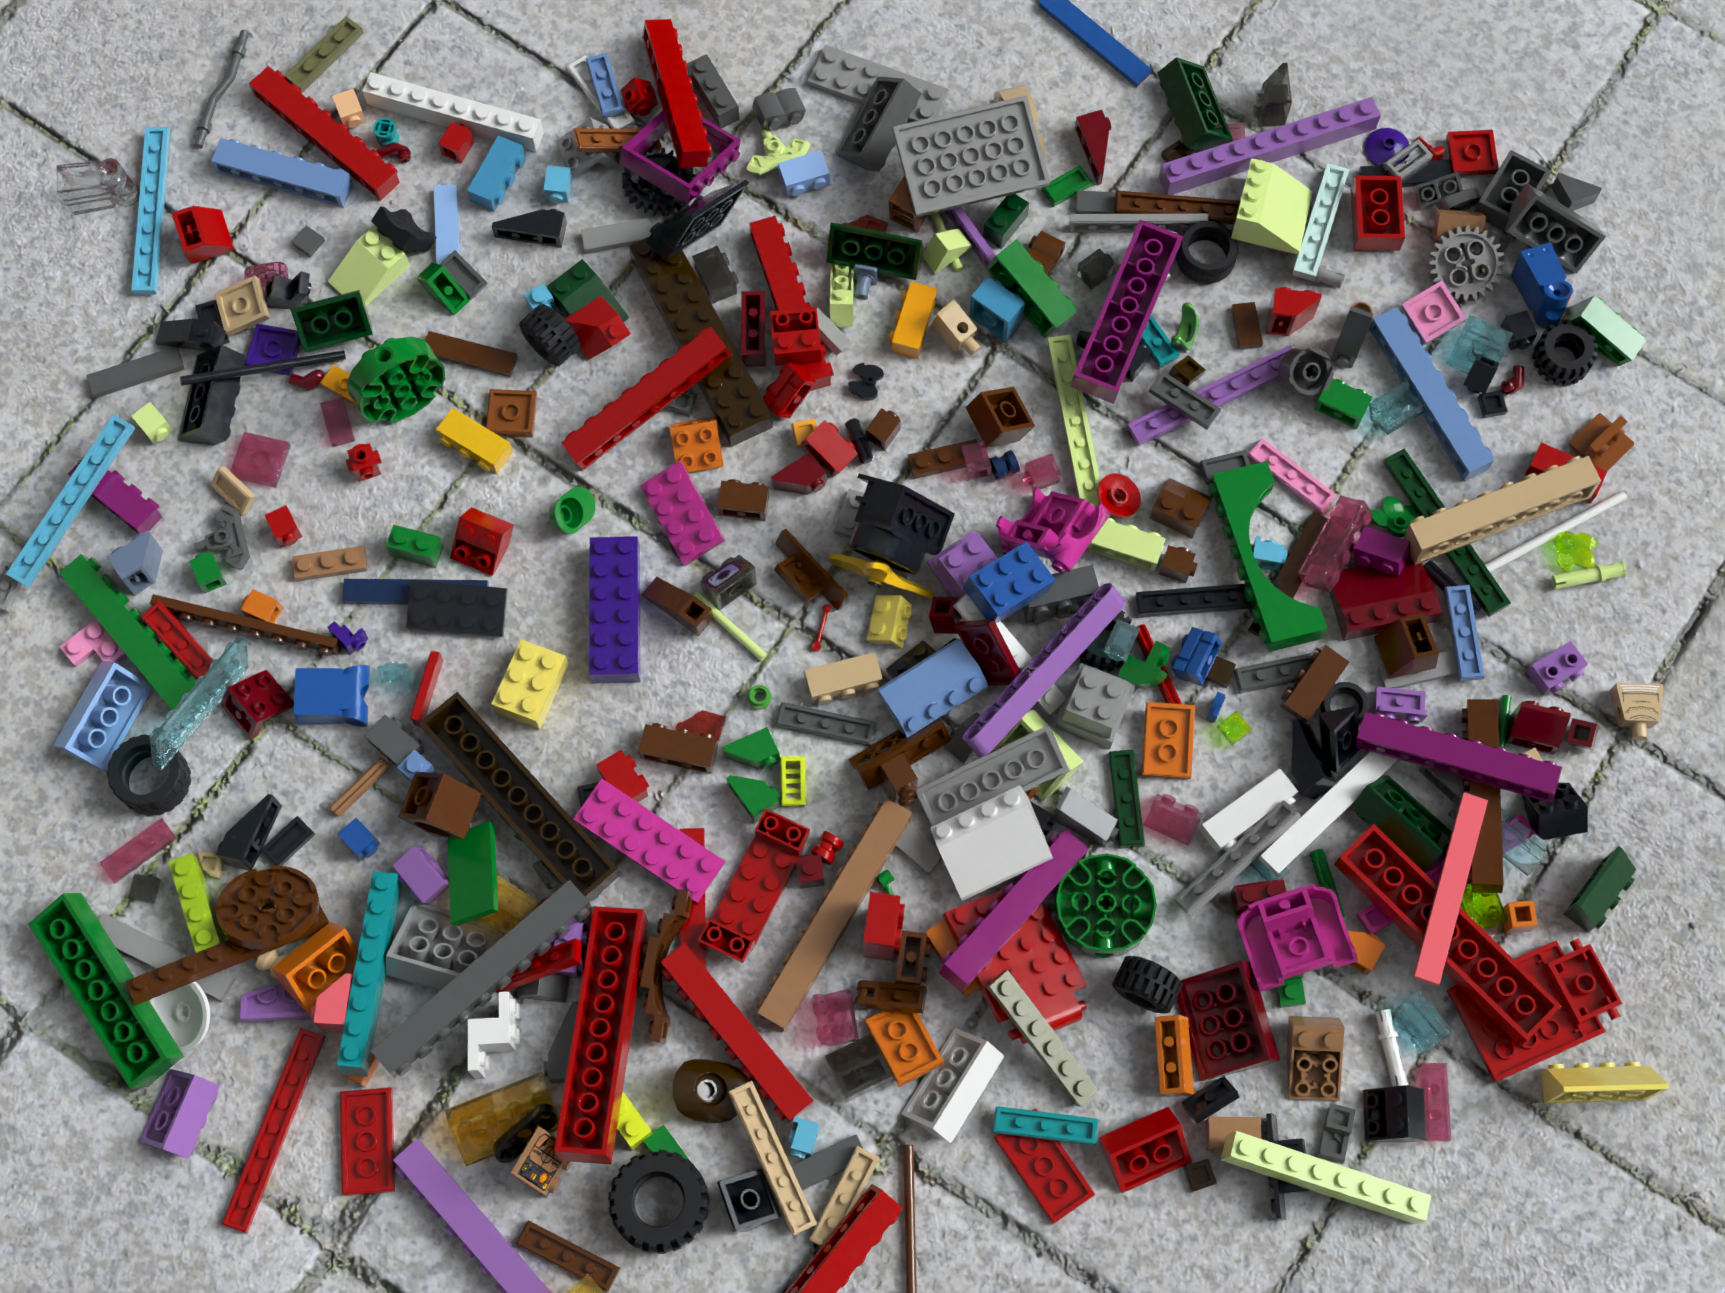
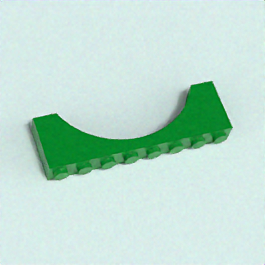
M1265 461L1215 473L1212 475L1211 483L1208 484L1210 496L1212 498L1215 497L1217 503L1215 505L1218 518L1223 520V534L1226 539L1229 538L1231 557L1233 560L1236 559L1238 563V577L1240 581H1244L1246 586L1244 588L1246 600L1252 603V617L1254 622L1259 624L1261 643L1263 645L1266 644L1268 652L1324 639L1327 626L1320 607L1301 603L1281 592L1266 578L1254 558L1249 538L1250 520L1258 505L1272 492L1275 482L1269 464Z

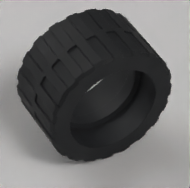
M143 734L129 738L128 741L120 744L119 748L113 752L108 762L107 778L109 787L113 790L114 795L129 809L134 810L138 814L153 816L170 812L178 804L180 805L191 785V770L187 760L168 740L157 735ZM148 757H165L170 763V772L163 786L150 794H134L129 787V779L134 767Z

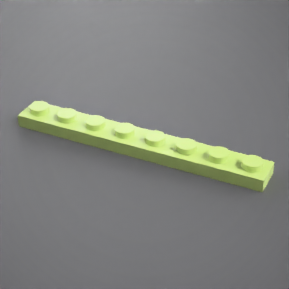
M1071 334L1048 337L1047 344L1078 498L1085 499L1096 508L1098 503H1100L1097 495L1100 477L1083 393L1070 387L1077 368Z

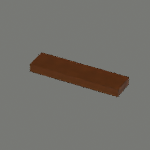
M428 331L425 339L432 347L433 353L438 359L511 377L518 358L517 353Z
M529 1220L516 1242V1245L609 1292L621 1269Z

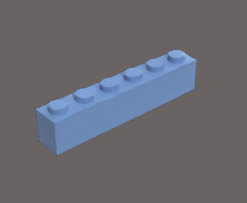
M221 138L211 160L217 173L343 208L353 186L349 173L343 169L328 168L318 162H306L300 157H288L278 151L270 152L263 150L257 145L248 146L235 139L227 140Z

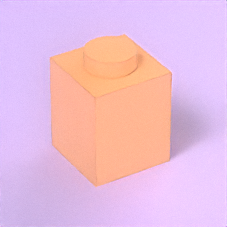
M354 89L332 96L341 121L347 128H355L366 122Z

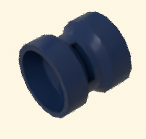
M1012 450L1004 452L1001 457L995 456L989 459V465L996 480L1005 478L1006 474L1020 472L1018 460Z

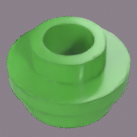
M763 685L753 686L747 694L749 705L755 709L766 708L772 699L770 690ZM760 694L764 696V699L757 701L755 697Z

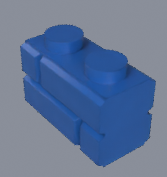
M1192 627L1189 634L1184 635L1181 644L1182 648L1179 654L1173 657L1171 667L1178 679L1202 686L1222 646V642L1215 633Z

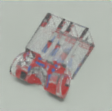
M107 158L100 164L98 161L57 165V194L74 215L112 209L117 204L129 207L139 201L140 190L126 174L120 163L114 158Z

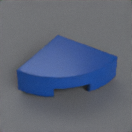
M1217 691L1205 720L1212 723L1216 721L1226 698L1225 694Z

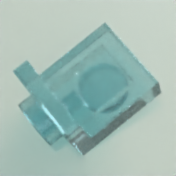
M387 662L384 666H377L378 677L382 683L403 681L406 693H412V685L416 684L415 673L410 670L407 663Z

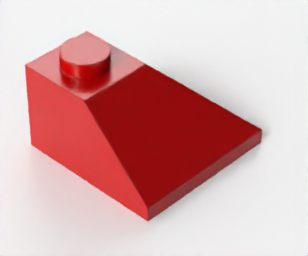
M599 296L565 318L576 333L580 342V349L587 360L631 335L619 314L602 296Z

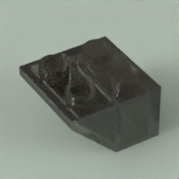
M871 1034L824 1056L846 1103L892 1081L893 1076Z

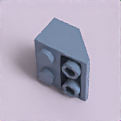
M146 531L136 535L125 546L114 549L107 559L131 592L137 595L156 582L163 550L150 532Z

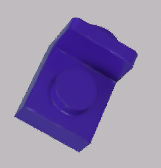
M335 621L327 627L331 635L339 640L342 647L350 655L354 651L361 650L368 640V636L362 628L353 635L344 624L340 627Z

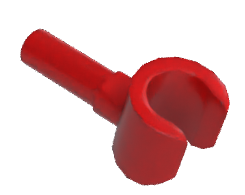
M1420 136L1416 138L1433 154L1431 161L1444 158L1442 154L1445 153V149L1442 145L1433 148Z

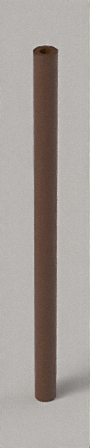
M903 1145L906 1293H917L913 1145Z

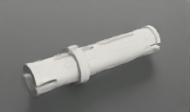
M1391 1009L1381 1010V1012L1377 1011L1375 1015L1380 1032L1378 1039L1383 1044L1392 1087L1409 1085L1397 1041L1399 1034L1394 1028Z

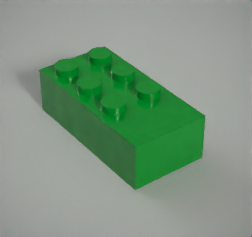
M1017 239L996 255L985 267L995 280L1000 281L1011 293H1017L1023 298L1025 302L1024 315L1044 339L1077 311L1074 308L1073 301L1062 294L1058 283L1046 275L1042 264L1034 260Z

